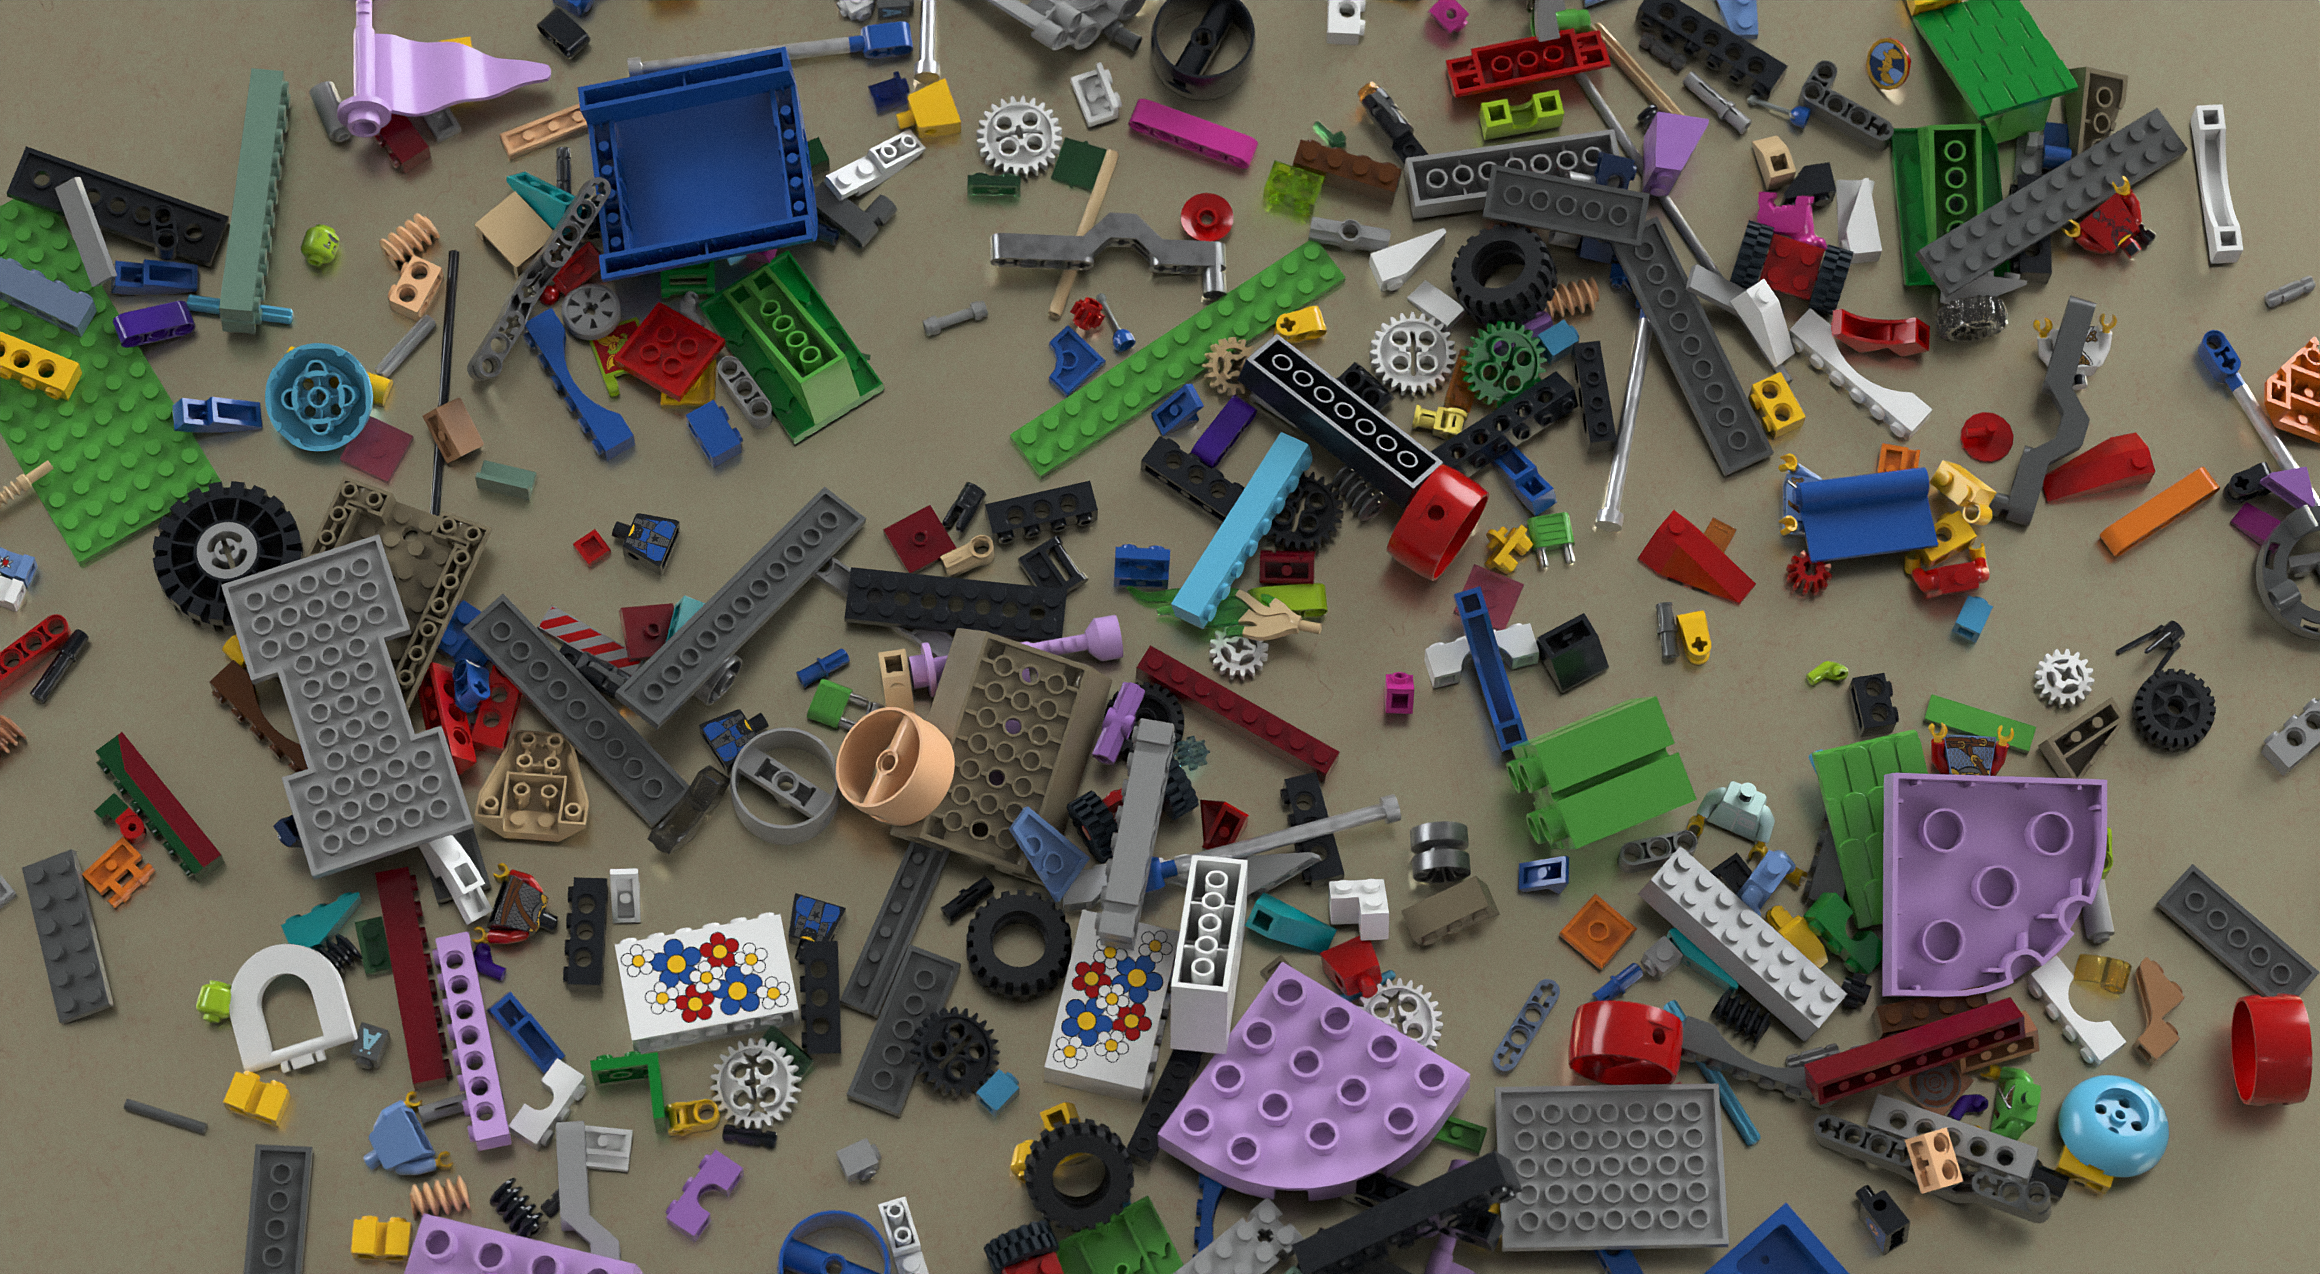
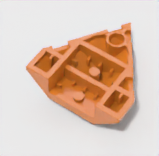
M2314 336L2264 383V404L2274 427L2320 443V351L2317 348L2320 343Z

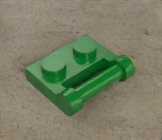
M715 261L661 271L662 298H670L671 295H685L689 291L695 292L697 295L707 294V297L713 296L715 294ZM707 278V284L670 285V279Z

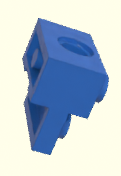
M1132 544L1116 547L1114 587L1168 589L1170 549H1164V547L1157 545L1149 546L1148 548H1137L1136 545ZM1136 566H1147V568L1139 569Z

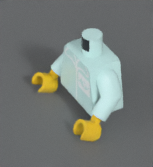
M1730 781L1725 788L1719 787L1710 790L1705 795L1696 811L1698 815L1692 816L1689 819L1687 830L1689 831L1691 825H1698L1699 829L1696 836H1700L1704 829V819L1706 817L1708 822L1754 842L1757 839V844L1752 847L1748 855L1751 860L1755 851L1760 852L1762 858L1768 852L1765 844L1769 843L1775 819L1770 808L1766 806L1767 796L1758 792L1751 783L1740 784Z

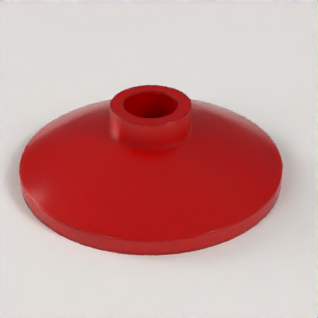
M1197 194L1184 204L1181 211V225L1186 234L1196 241H1219L1230 232L1233 226V210L1230 204L1217 194ZM1210 219L1211 224H1203L1202 220Z

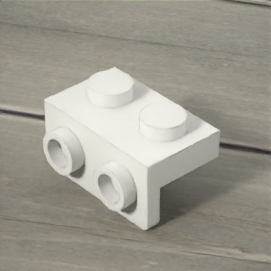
M1101 62L1096 64V70L1071 77L1072 87L1088 127L1118 118L1119 108L1122 107L1118 92L1113 93L1110 86L1113 84L1111 74L1108 69L1104 70Z

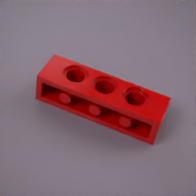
M493 664L491 673H489L490 696L486 700H481L477 703L475 714H478L475 724H470L469 728L474 750L501 756L508 744L523 694L506 677L500 674L501 671ZM499 693L507 696L502 702L494 701L493 697ZM489 719H497L499 721L494 727H487L485 725V722Z
M431 662L418 689L426 730L442 726L457 775L459 776L477 763L467 714L456 705L454 700L455 691L452 677L454 668Z

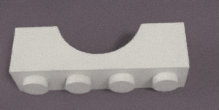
M1517 623L1504 630H1493L1502 661L1511 669L1538 663L1539 649L1530 623L1525 625ZM1466 636L1446 644L1442 642L1435 643L1425 649L1424 661L1433 689L1460 682L1463 668L1468 662L1473 660Z
M2056 955L2029 976L2026 981L2029 984L2028 989L2035 998H2040L2045 1004L2047 1014L2053 1020L2057 1019L2062 1025L2063 1033L2071 1042L2074 1041L2078 1045L2083 1059L2089 1064L2092 1063L2097 1068L2120 1051L2126 1044V1041L2109 1020L2091 1022L2083 1019L2073 1010L2069 1002L2068 990L2074 976Z

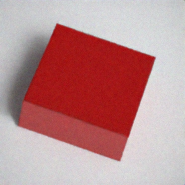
M596 529L573 543V548L589 568L611 554V549Z

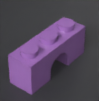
M716 1149L711 1156L707 1154L698 1166L701 1169L695 1178L690 1177L682 1188L683 1195L678 1201L674 1199L665 1212L667 1214V1224L694 1243L711 1221L710 1213L699 1205L700 1197L705 1192L711 1190L718 1191L728 1197L744 1176L741 1166Z

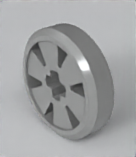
M588 283L580 285L566 295L562 303L561 314L566 329L572 335L584 340H597L606 337L616 329L621 318V307L618 297L610 288L601 284ZM593 308L596 314L590 315L587 313V309Z

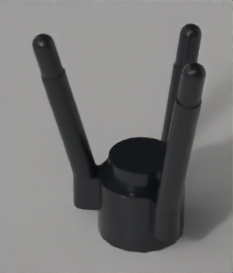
M2170 621L2165 626L2161 624L2155 630L2117 649L2116 654L2119 655L2156 636L2157 640L2144 650L2145 654L2150 653L2159 645L2164 648L2169 647L2170 649L2154 670L2153 675H2155L2164 668L2174 652L2181 647L2179 641L2185 637V632L2177 622Z

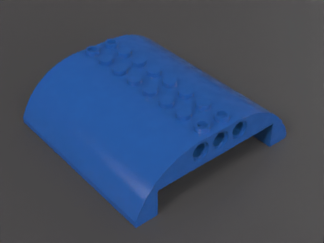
M786 46L578 87L580 111L588 124L594 178L602 177L606 179L611 187L610 195L599 211L604 254L599 255V263L603 282L810 243L817 240V208L807 135L795 76ZM595 185V187H596V195H598V194H600V193L597 191L598 188H599V186H598V185Z

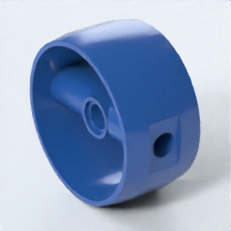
M838 1210L819 1212L800 1221L785 1238L777 1260V1274H784L785 1269L797 1274H828L827 1268L834 1264L842 1268L840 1274H880L850 1262L840 1254H830L800 1242L801 1239L816 1230L828 1227H843L859 1232L867 1237L876 1246L885 1266L884 1274H891L889 1251L880 1233L862 1217Z

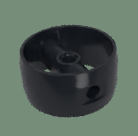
M1166 0L1159 9L1151 30V59L1157 75L1173 92L1195 100L1217 99L1239 87L1252 67L1256 49V30L1252 16L1241 0ZM1206 11L1199 26L1192 31L1190 41L1178 61L1173 65L1165 57L1159 46L1158 37L1172 20L1190 12ZM1234 23L1246 38L1249 47L1246 54L1229 70L1214 75H1202L1231 25ZM1204 40L1207 41L1209 44L1206 46L1199 45L1197 42Z

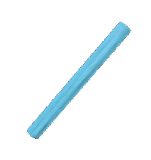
M1676 1000L1664 1005L1663 1010L1677 1016L1681 1021L1686 1018ZM1695 1061L1708 1083H1719L1720 1102L1746 1144L1751 1146L1757 1143L1761 1136L1721 1071L1710 1070L1705 1067L1706 1064Z

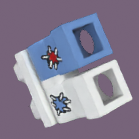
M0 547V606L17 613L26 593L25 587H29L38 567L35 557L26 554L22 556Z

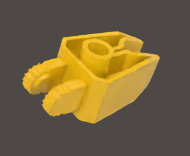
M1779 905L1773 906L1766 912L1765 919L1771 922V927L1820 969L1828 962L1823 944L1809 929V923L1804 917L1797 915L1793 918L1787 910H1784Z

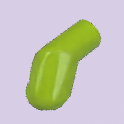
M1825 661L1806 674V678L1813 686L1824 678L1841 681L1847 678L1848 669L1840 663Z

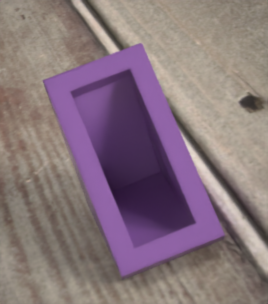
M2307 466L2272 472L2259 482L2296 509L2306 504L2308 507H2314L2315 505Z

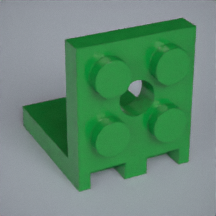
M631 1051L625 1053L623 1057L613 1058L612 1055H600L596 1057V1060H590L595 1086L649 1079L656 1133L667 1132L658 1052L641 1054L639 1051Z

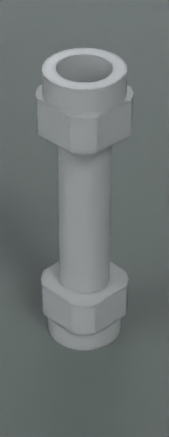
M982 300L970 303V308L940 318H936L934 315L922 322L925 332L929 336L940 333L941 328L974 318L975 321L988 316V311Z

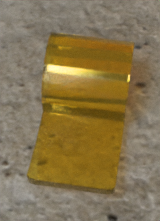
M2080 954L2073 979L2074 981L2100 983L2101 987L2108 992L2123 994L2127 987L2132 966L2120 959Z

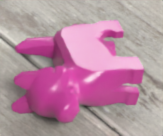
M1759 192L1758 205L1760 208L1757 214L1758 223L1774 227L1773 234L1790 236L1794 240L1823 248L1826 251L1827 244L1825 239L1816 236L1814 233L1812 215L1814 197L1797 196L1795 205H1782L1779 207L1774 203L1778 193Z

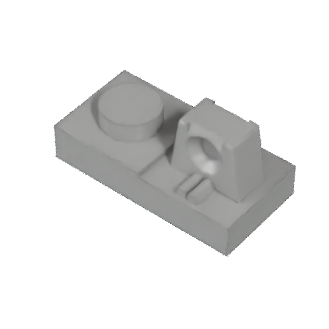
M2028 132L2027 135L2016 138L2012 184H2014L2017 175L2041 176L2044 135Z
M2320 552L2288 557L2287 575L2294 574V577H2303L2310 574V571L2313 569H2317L2320 576Z

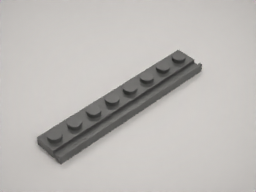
M910 841L843 992L840 1004L878 1018L951 850L944 848L941 852Z

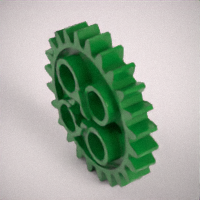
M1497 321L1496 327L1493 324H1487L1488 332L1478 329L1479 338L1470 337L1474 345L1472 347H1464L1470 353L1469 356L1461 357L1462 360L1468 362L1466 366L1461 367V370L1468 372L1463 381L1467 383L1472 382L1467 389L1471 392L1477 391L1474 396L1476 399L1481 400L1484 398L1483 403L1490 405L1493 401V406L1499 408L1501 404L1504 405L1532 387L1535 382L1542 380L1538 377V374L1545 373L1546 370L1541 368L1540 364L1546 362L1547 359L1539 356L1545 349L1536 346L1540 339L1532 337V330L1527 329L1524 331L1525 326L1519 323L1515 327V323L1512 321H1508L1506 326L1504 322ZM1501 341L1502 348L1498 353H1495L1494 345L1496 342ZM1523 351L1525 354L1524 360L1518 364L1517 355ZM1502 361L1507 363L1505 368L1501 366ZM1490 365L1491 372L1489 376L1484 378L1483 370L1486 366ZM1513 376L1514 382L1511 387L1507 388L1506 380L1508 377Z

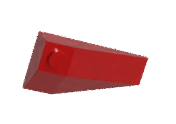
M2135 432L2110 437L2045 474L2042 489L2048 504L2150 483L2156 471L2149 447Z
M1675 510L1659 526L1637 559L1658 576L1666 579L1668 577L1683 582L1685 586H1694L1707 591L1710 595L1738 605L1756 586V583L1706 535Z

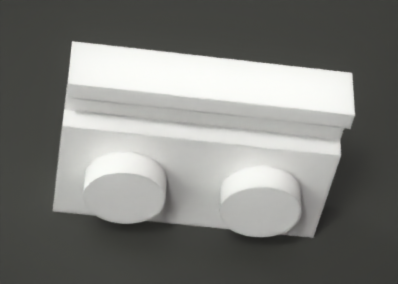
M585 1125L587 1168L628 1172L633 1130Z

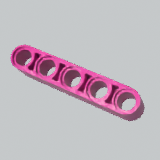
M1138 99L1128 122V125L1137 132L1241 169L1249 168L1258 146V142L1248 135L1147 99Z

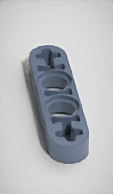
M1544 979L1536 985L1496 1049L1492 1058V1066L1497 1073L1509 1074L1516 1068L1556 1004L1560 988L1554 980ZM1550 987L1552 989L1551 994L1554 997L1548 996L1542 1006L1538 1003L1543 994V991L1540 989L1546 990ZM1529 1009H1536L1540 1012L1541 1019L1537 1022H1530L1527 1020L1525 1012ZM1516 1031H1521L1526 1035L1527 1041L1522 1045H1517L1512 1041L1511 1035ZM1510 1048L1513 1050L1509 1059L1511 1065L1505 1064L1503 1067L1500 1065L1498 1057H1505Z

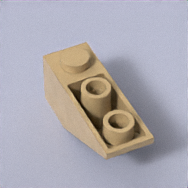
M905 649L879 652L878 664L885 706L897 707L915 713Z

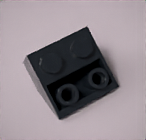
M1585 613L1537 637L1536 643L1539 649V656L1561 693L1609 669L1599 636Z

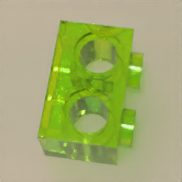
M1274 160L1264 187L1263 198L1273 205H1285L1291 207L1297 213L1313 215L1323 189L1325 177ZM1284 183L1287 187L1279 189L1274 184ZM1302 191H1308L1312 195L1309 197H1303L1299 193Z

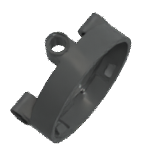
M2306 504L2287 515L2286 519L2279 523L2263 542L2257 558L2256 582L2266 609L2279 624L2296 635L2320 640L2319 628L2305 624L2303 627L2300 626L2302 619L2320 625V611L2312 609L2300 601L2302 599L2301 593L2296 584L2287 578L2286 571L2289 554L2297 541L2309 533L2320 531V506L2308 507ZM2275 543L2279 544L2274 556L2272 570L2265 568V565H2269L2272 553L2271 550H2268L2269 545Z

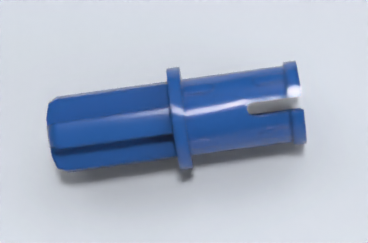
M839 649L823 659L817 658V662L796 672V675L805 688L824 676L826 678L829 677V673L849 663L850 659L844 649Z
M1632 963L1615 977L1612 975L1609 982L1596 992H1593V998L1595 1001H1611L1620 993L1624 995L1626 993L1625 989L1643 976V970L1637 963Z

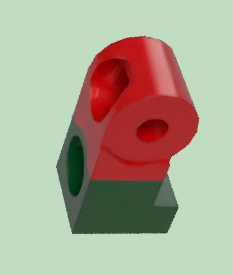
M115 793L94 811L96 818L103 825L111 821L131 845L140 844L146 838L147 832L141 818Z

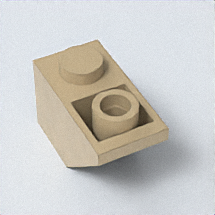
M1778 136L1752 141L1766 189L1771 190L1791 185L1796 169L1789 148Z

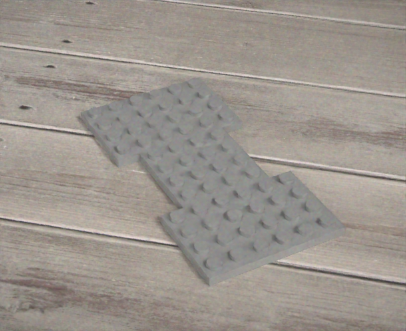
M379 534L221 585L252 684L254 685L279 676L308 769L282 777V781L314 880L474 828L442 726L417 734L414 733L385 642L411 634V630Z

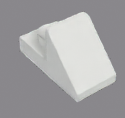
M638 868L610 869L613 923L641 922Z

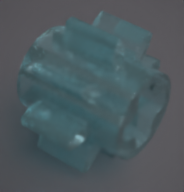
M1195 736L1187 737L1186 741L1183 740L1177 743L1180 748L1174 756L1178 758L1180 767L1189 765V770L1194 771L1198 769V765L1204 766L1207 764L1205 758L1210 751L1204 745L1205 740L1196 741Z

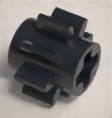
M1854 973L1852 978L1845 976L1841 986L1847 993L1844 997L1843 1005L1856 1009L1858 1003L1866 1004L1872 987L1865 984L1866 976Z

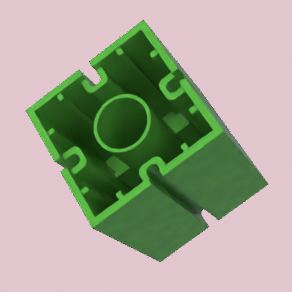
M1657 696L1626 700L1511 747L1516 759L1506 763L1507 771L1518 793L1528 790L1529 794H1533L1535 798L1533 804L1536 810L1528 813L1526 818L1530 831L1538 844L1548 841L1551 849H1577L1697 800L1679 752L1669 755L1666 747L1675 744Z

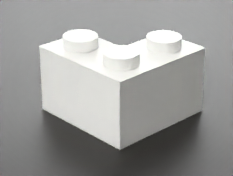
M1384 879L1329 881L1328 908L1331 925L1359 924L1361 941L1389 939V909Z

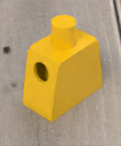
M945 78L907 96L908 111L895 114L899 129L914 125L919 138L961 133V120Z

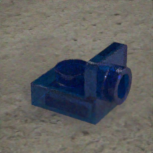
M899 71L893 72L892 79L868 86V91L877 113L907 104V94L910 93L906 78L901 79Z

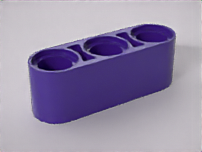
M175 301L129 311L113 319V325L121 346L126 348L183 336L192 332L196 327L185 301Z
M1234 395L1195 443L1191 453L1198 456L1202 463L1210 469L1212 467L1216 468L1257 414V409L1237 395Z

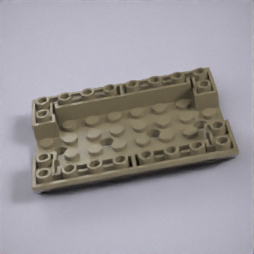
M343 476L305 558L371 536L380 535L393 578L396 579L395 584L411 630V634L385 642L408 711L488 541L492 528L442 511L440 516L433 515L397 502L391 492ZM414 530L418 532L415 540H404V536L408 531ZM279 676L272 678V680L281 684Z
M957 628L927 718L928 722L936 726L947 737L952 746L955 760L953 779L944 799L932 813L910 825H892L890 835L941 852L945 848L995 865V870L1045 886L1009 828L1023 808L1029 807L1064 835L1069 819L1067 804L1075 800L1113 680L1088 665L987 631ZM1028 668L1033 669L1037 674L1036 681L1032 683L1026 682L1022 677V671ZM1016 720L1020 724V732L1017 734L1009 733L1005 727L1006 722ZM993 771L1000 772L1004 777L1003 784L999 786L991 784L989 774ZM976 823L984 824L987 828V835L981 838L976 837L972 832V826Z

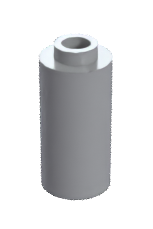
M326 81L315 85L309 94L329 139L336 140L337 142L350 138L351 133L338 120L337 109L342 100L334 83Z
M2104 879L2100 881L2092 905L2082 907L2086 935L2094 943L2107 942L2110 940V936L2114 935Z

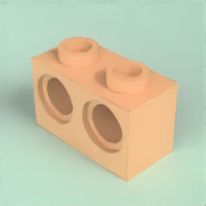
M413 255L410 262H405L400 271L401 278L397 285H392L387 298L389 299L392 311L418 322L428 309L444 279L441 267ZM420 273L427 275L422 280L414 279V277ZM405 296L414 297L411 302L401 301Z
M1947 1127L1905 1139L1921 1194L1963 1182Z

